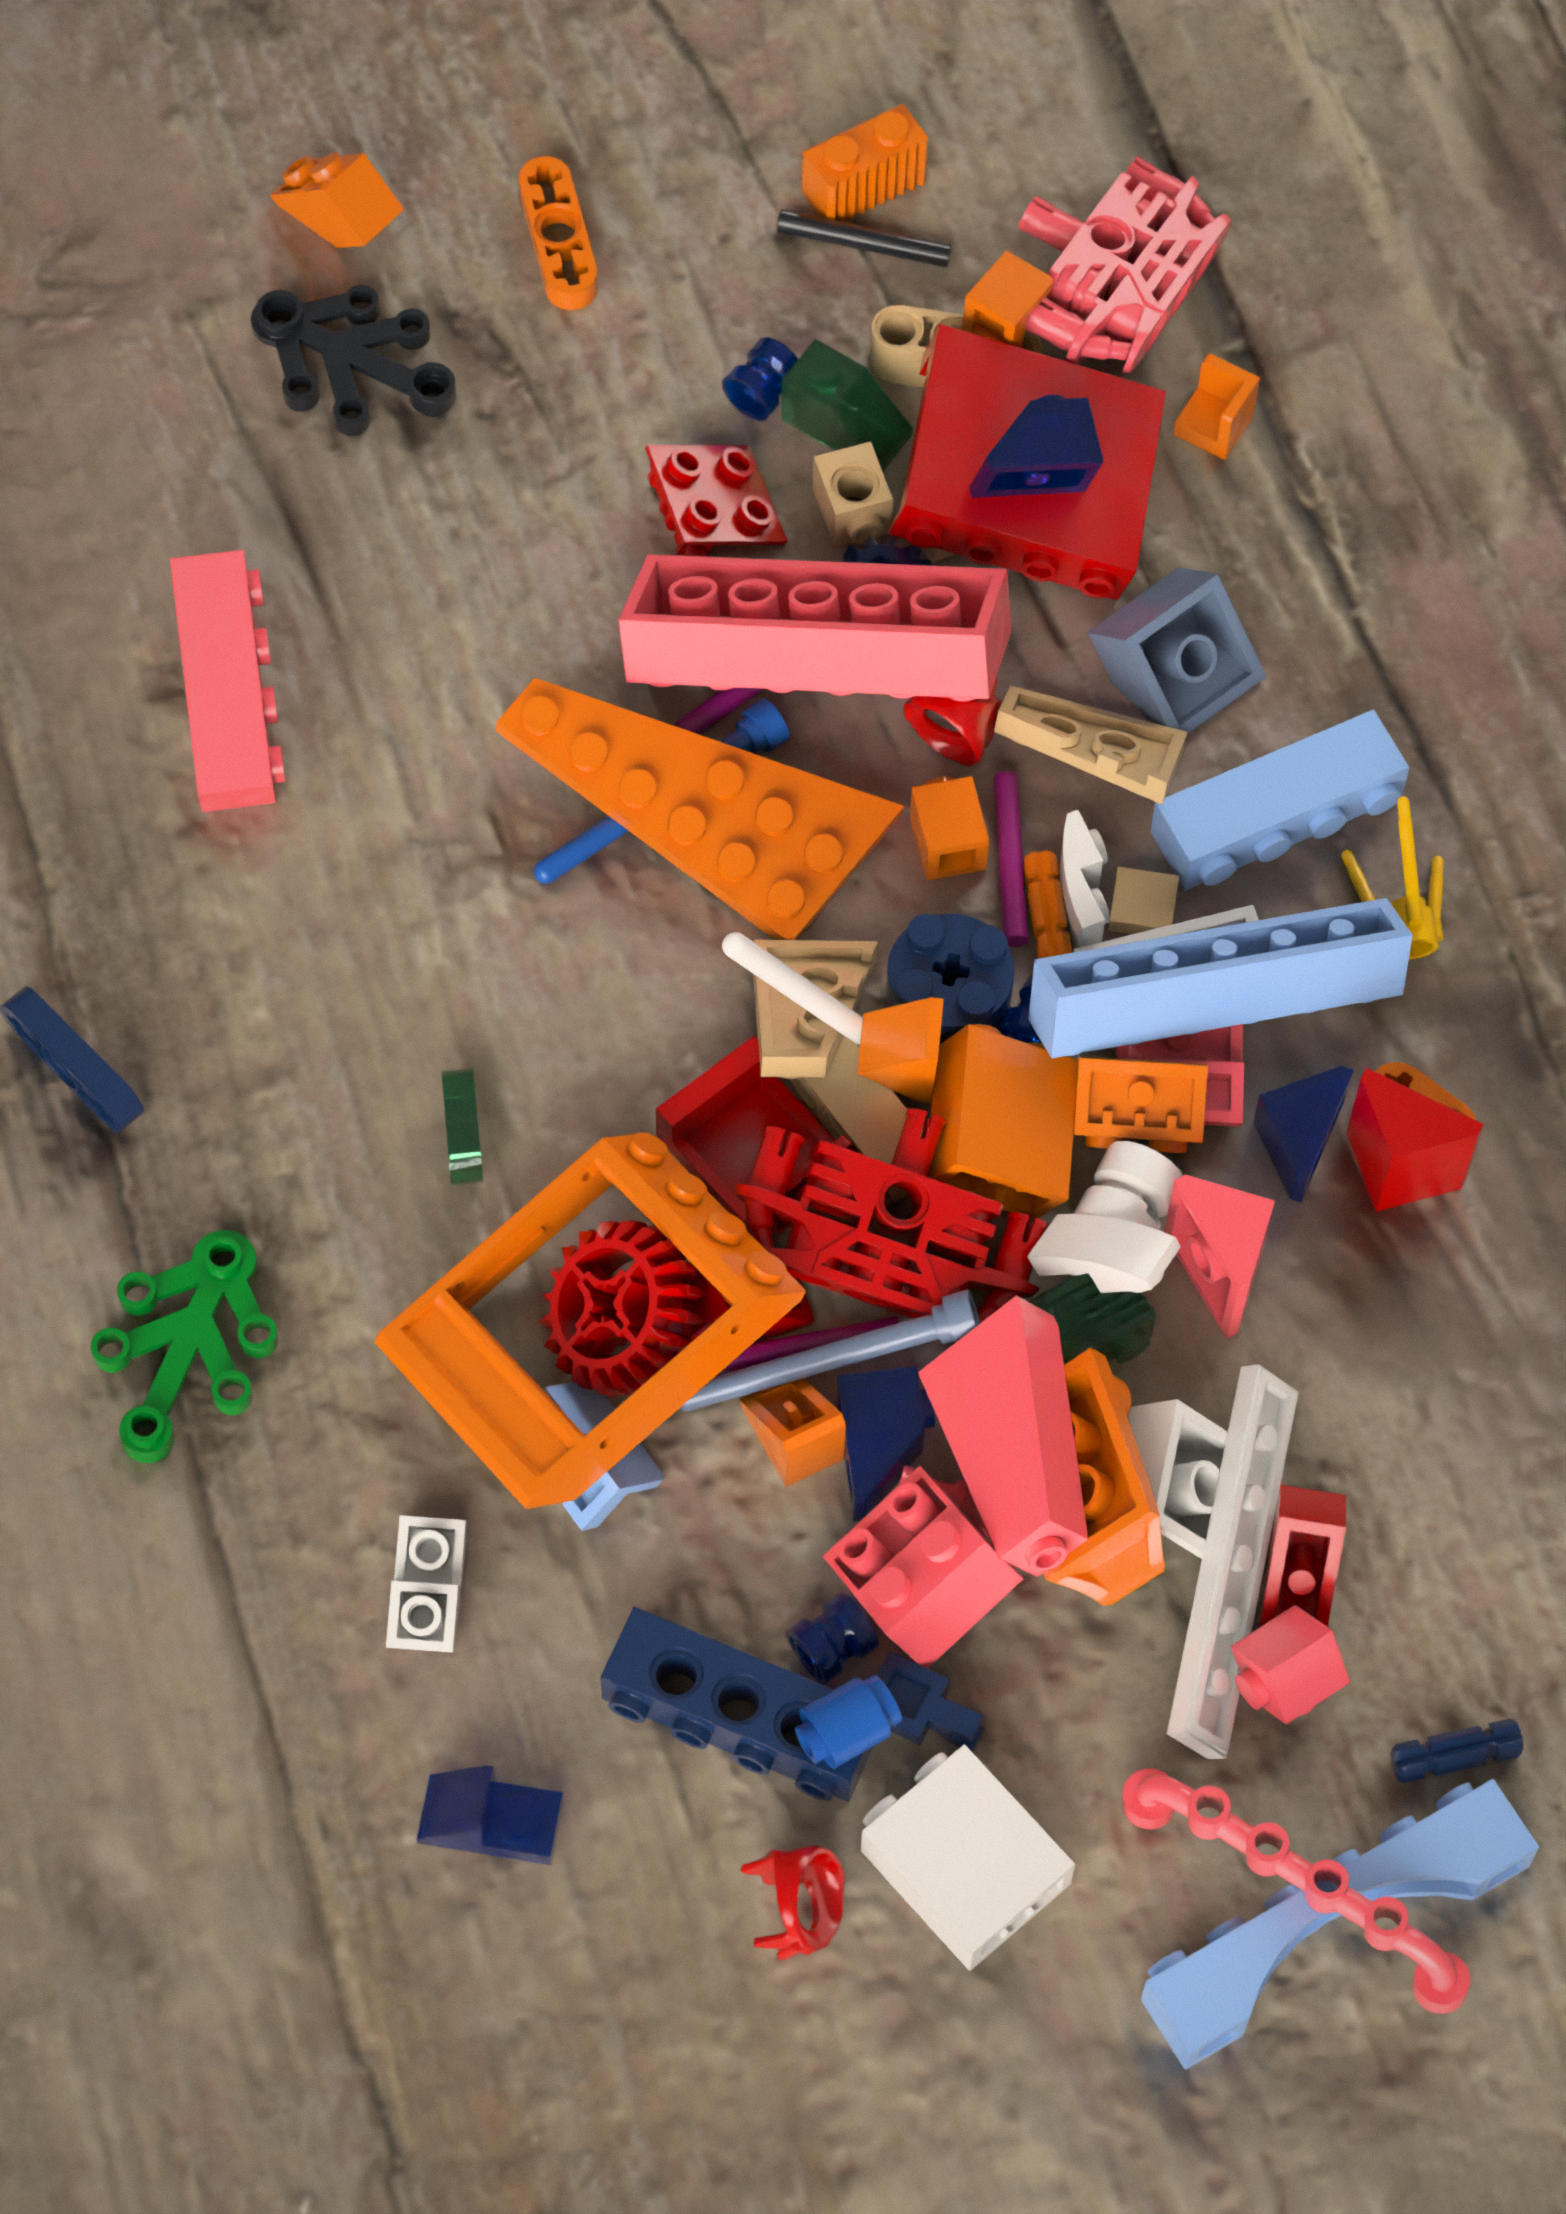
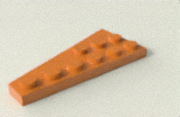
M534 678L496 722L497 733L774 940H799L901 817L904 809L903 805L538 678Z

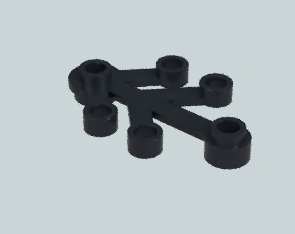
M356 285L347 290L346 293L304 303L289 291L274 290L266 293L258 300L251 314V326L256 338L265 345L273 346L277 349L285 377L282 383L284 402L290 409L298 412L308 411L314 408L319 401L318 382L315 376L305 369L300 344L321 353L335 399L333 406L335 427L340 433L347 436L362 434L370 424L368 404L358 394L351 368L409 395L411 405L418 412L428 417L441 416L454 405L457 396L455 376L447 366L440 363L428 362L412 370L369 349L395 342L405 349H420L430 340V324L428 316L418 309H406L394 318L376 321L380 315L379 296L372 287L367 285ZM358 302H368L371 304L365 309L353 307ZM346 317L351 323L358 326L330 331L318 324ZM279 320L288 321L284 324H273ZM411 325L421 328L415 333H408L403 330ZM298 387L310 389L309 392L303 395L292 393ZM431 392H436V393L441 394V395L436 396V397H426V396H425L426 394L431 393ZM350 411L361 414L355 419H345L342 417Z

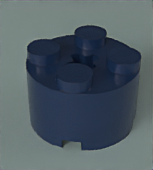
M946 913L916 916L910 921L908 928L897 938L890 951L887 965L885 1008L930 997L944 999L940 1044L968 1024L989 1025L998 1029L1002 1034L1010 1016L1014 983V961L1005 934L999 928L967 915Z

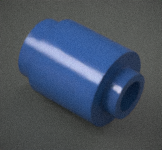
M874 1674L865 1680L855 1677L801 1708L799 1713L803 1724L795 1728V1733L803 1750L814 1764L824 1760L830 1768L836 1769L891 1736V1728L902 1722V1716L891 1692L877 1675Z

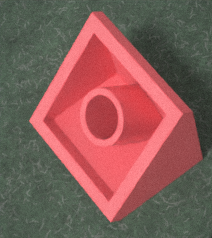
M1183 1175L1175 1179L1173 1183L1164 1233L1172 1235L1178 1240L1181 1246L1176 1254L1224 1336L1228 1339L1239 1332L1262 1257L1275 1200L1193 1176Z

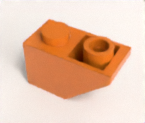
M334 152L323 158L314 159L310 155L304 156L292 163L283 172L282 177L285 182L270 194L279 207L336 248L367 245L404 210L365 153L339 155L338 152Z

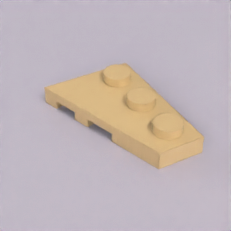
M1011 685L998 710L994 729L995 733L1005 736L1020 745L1028 746L1161 805L1164 802L1183 754L1188 733Z
M753 939L754 943L853 1011L857 1007L877 961L878 941ZM753 974L761 1077H782L786 1079L826 1077L844 1035Z

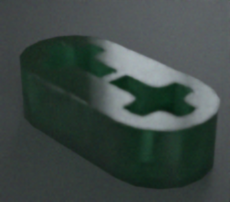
M474 1069L441 1070L451 1185L483 1182Z

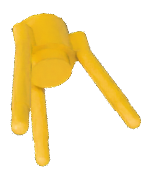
M1401 796L1397 800L1406 896L1397 898L1390 902V904L1413 935L1409 959H1416L1435 952L1439 948L1438 942L1444 939L1441 924L1444 860L1441 856H1434L1432 859L1428 906H1426L1425 899L1420 897L1410 802L1406 796ZM1344 850L1341 857L1361 902L1375 900L1351 850Z

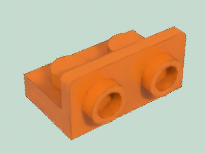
M1078 1056L1074 1135H1084L1085 1146L1108 1149L1116 1141H1124V1138L1149 1140V1148L1158 1152L1186 1153L1188 1142L1203 1143L1208 1074L1207 1064Z

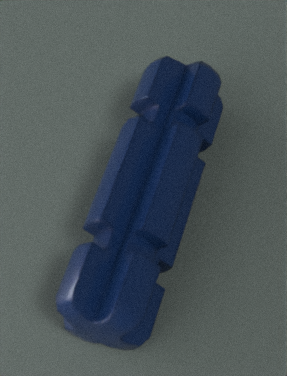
M1509 1718L1488 1723L1489 1728L1484 1731L1478 1725L1429 1736L1425 1744H1420L1417 1739L1398 1743L1392 1747L1390 1752L1391 1766L1397 1780L1401 1783H1408L1425 1779V1774L1429 1771H1432L1434 1776L1487 1765L1486 1760L1493 1757L1495 1762L1518 1758L1522 1754V1750H1524L1521 1730L1517 1722Z

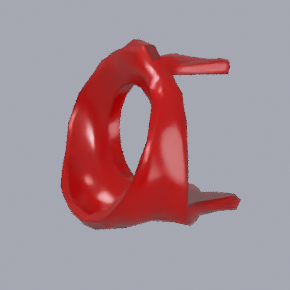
M995 680L989 699L956 701L949 697H911L903 705L904 717L916 733L933 750L967 767L974 766L980 762L984 749L988 747L995 735L994 729L998 710L1002 704L1001 699L995 695L998 680ZM928 710H932L948 720L959 732L948 730L933 722L927 715Z
M811 1845L791 1851L770 1850L765 1857L742 1865L740 1871L744 1874L760 1875L765 1884L776 1885L777 1903L782 1922L786 1928L784 1933L754 1938V1947L779 1949L777 1953L778 1959L786 1960L799 1953L809 1955L828 1946L839 1929L843 1915L845 1878L840 1861L830 1849L823 1845ZM802 1883H804L808 1890L813 1910L812 1924L809 1930L802 1926L797 1910L798 1892Z

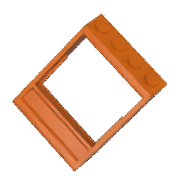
M638 1132L631 1135L600 1139L378 1333L374 1343L523 1507L530 1509L576 1500L802 1300L806 1290L786 1271L785 1264L776 1256L768 1253L746 1230L745 1224L738 1217L730 1214L707 1191L703 1181L690 1174L668 1152V1148L662 1140L651 1135L649 1132ZM613 1185L675 1245L690 1263L721 1293L731 1308L585 1435L469 1310Z

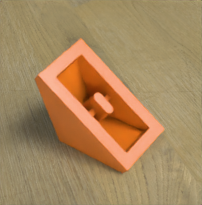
M930 997L863 1013L857 1074L917 1102L931 1103L938 1062L944 999Z
M804 1378L754 1392L739 1399L747 1419L785 1487L844 1460L846 1423L843 1415Z

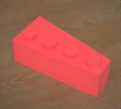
M244 550L170 558L197 792L202 812L276 803L274 784L285 782V772L281 745L269 747L267 724L278 723L274 686L262 687L260 665L271 664L267 629L266 627L257 629L255 627L253 607L264 606L259 569L247 570Z

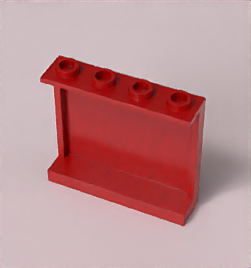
M939 324L922 357L919 374L925 376L901 507L890 526L889 535L906 539L917 547L937 548L965 556L969 561L976 564H992L1020 572L1034 581H1051L1075 588L1089 597L1109 598L1118 601L1137 571L1166 391Z

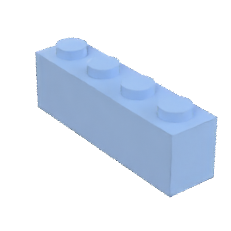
M1373 709L1170 795L1164 799L1162 805L1155 802L1150 833L1174 874L1179 875V882L1184 891L1203 883L1206 886L1216 885L1233 875L1237 868L1258 859L1260 862L1275 860L1286 853L1291 845L1312 836L1316 839L1326 838L1340 830L1347 821L1368 813L1375 816L1388 811L1397 804L1398 798L1403 796L1410 767Z

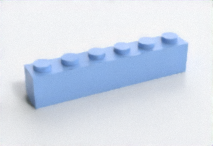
M1383 898L1034 959L1028 1020L1052 1059L1400 996L1404 992L1413 935L1388 899Z

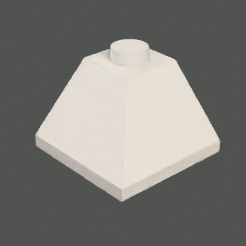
M1178 1399L1132 1406L1128 1420L1159 1510L1161 1534L1202 1559L1228 1432Z

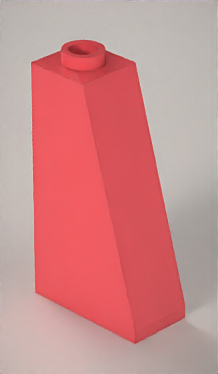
M1016 1295L918 1371V1374L999 1559L1038 1577L1045 1571L1052 1570L1061 1565L1070 1552L1088 1540L1059 1326L1053 1315Z

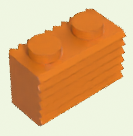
M904 104L895 106L802 151L803 158L801 161L803 165L801 168L803 172H801V176L803 179H801L802 186L800 187L802 193L819 217L846 222V218L855 219L856 213L865 215L866 208L875 210L876 203L884 205L886 199L894 200L896 194L904 195L906 189L914 191L916 184L924 186L926 180L928 136Z

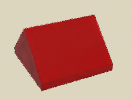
M1366 1067L1360 1079L1346 1135L1375 1211L1460 1190L1467 1179L1484 1124Z

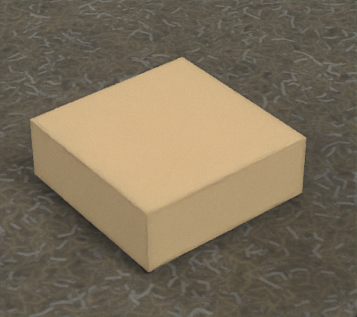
M1118 866L1108 931L1136 934L1172 925L1179 875Z

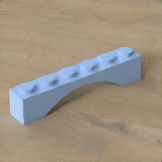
M1491 1779L1476 1789H1473L1469 1782L1454 1788L1435 1804L1438 1808L1437 1812L1418 1823L1413 1816L1399 1820L1379 1836L1382 1844L1360 1856L1356 1849H1351L1333 1860L1339 1862L1346 1869L1349 1877L1348 1886L1371 1901L1380 1897L1444 1896L1473 1901L1529 1868L1539 1846L1495 1780ZM1320 1881L1315 1884L1323 1892H1333L1338 1889L1330 1881ZM1290 1884L1272 1895L1264 1903L1267 1911L1246 1923H1244L1241 1916L1234 1917L1207 1935L1206 1940L1209 1945L1186 1957L1183 1950H1178L1154 1964L1147 1972L1151 1978L1145 1982L1141 2001L1184 2070L1241 2038L1245 2033L1254 2004L1273 1971L1300 1942L1329 1921L1342 1915L1336 1911L1333 1913L1315 1911L1308 1905L1305 1899V1892Z

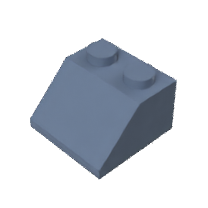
M1178 567L1087 632L1113 685L1147 720L1188 733L1267 677L1219 575L1216 573Z

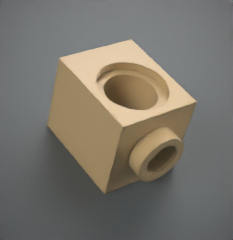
M871 441L813 456V492L834 547L850 543H870L881 535L889 533L892 524L893 498ZM850 497H857L863 500L853 502L846 499Z

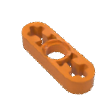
M550 156L533 158L525 163L520 170L519 190L521 204L548 299L559 308L566 310L581 309L589 305L597 295V266L572 176L567 165L557 158ZM548 181L550 187L553 188L554 203L545 205L543 190L538 185V182ZM552 224H565L573 229L574 234L565 241L554 242L546 239L542 232ZM571 260L575 279L579 281V284L568 285L567 280L563 278V262Z

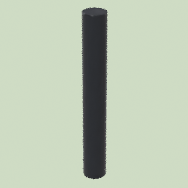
M781 209L777 223V232L945 268L948 267L952 251L951 244Z

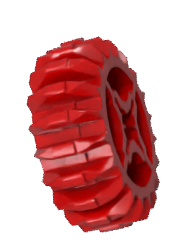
M633 1219L628 1221L622 1220L621 1222L611 1220L600 1222L597 1231L593 1229L579 1231V1247L574 1245L561 1247L565 1264L563 1267L547 1269L556 1281L553 1291L540 1295L550 1304V1313L540 1319L539 1322L547 1329L553 1330L544 1347L551 1350L552 1353L558 1354L555 1367L561 1369L565 1374L572 1375V1382L577 1383L581 1388L597 1390V1393L601 1395L616 1397L617 1395L623 1396L624 1394L631 1396L693 1341L689 1336L692 1325L696 1326L706 1322L699 1314L695 1313V1304L707 1294L700 1290L699 1287L692 1286L700 1272L690 1262L686 1261L687 1258L657 1227L647 1226V1223ZM635 1260L628 1270L621 1269L616 1275L613 1274L622 1265ZM628 1341L631 1342V1345L624 1351L613 1357L610 1356L617 1346L624 1347Z

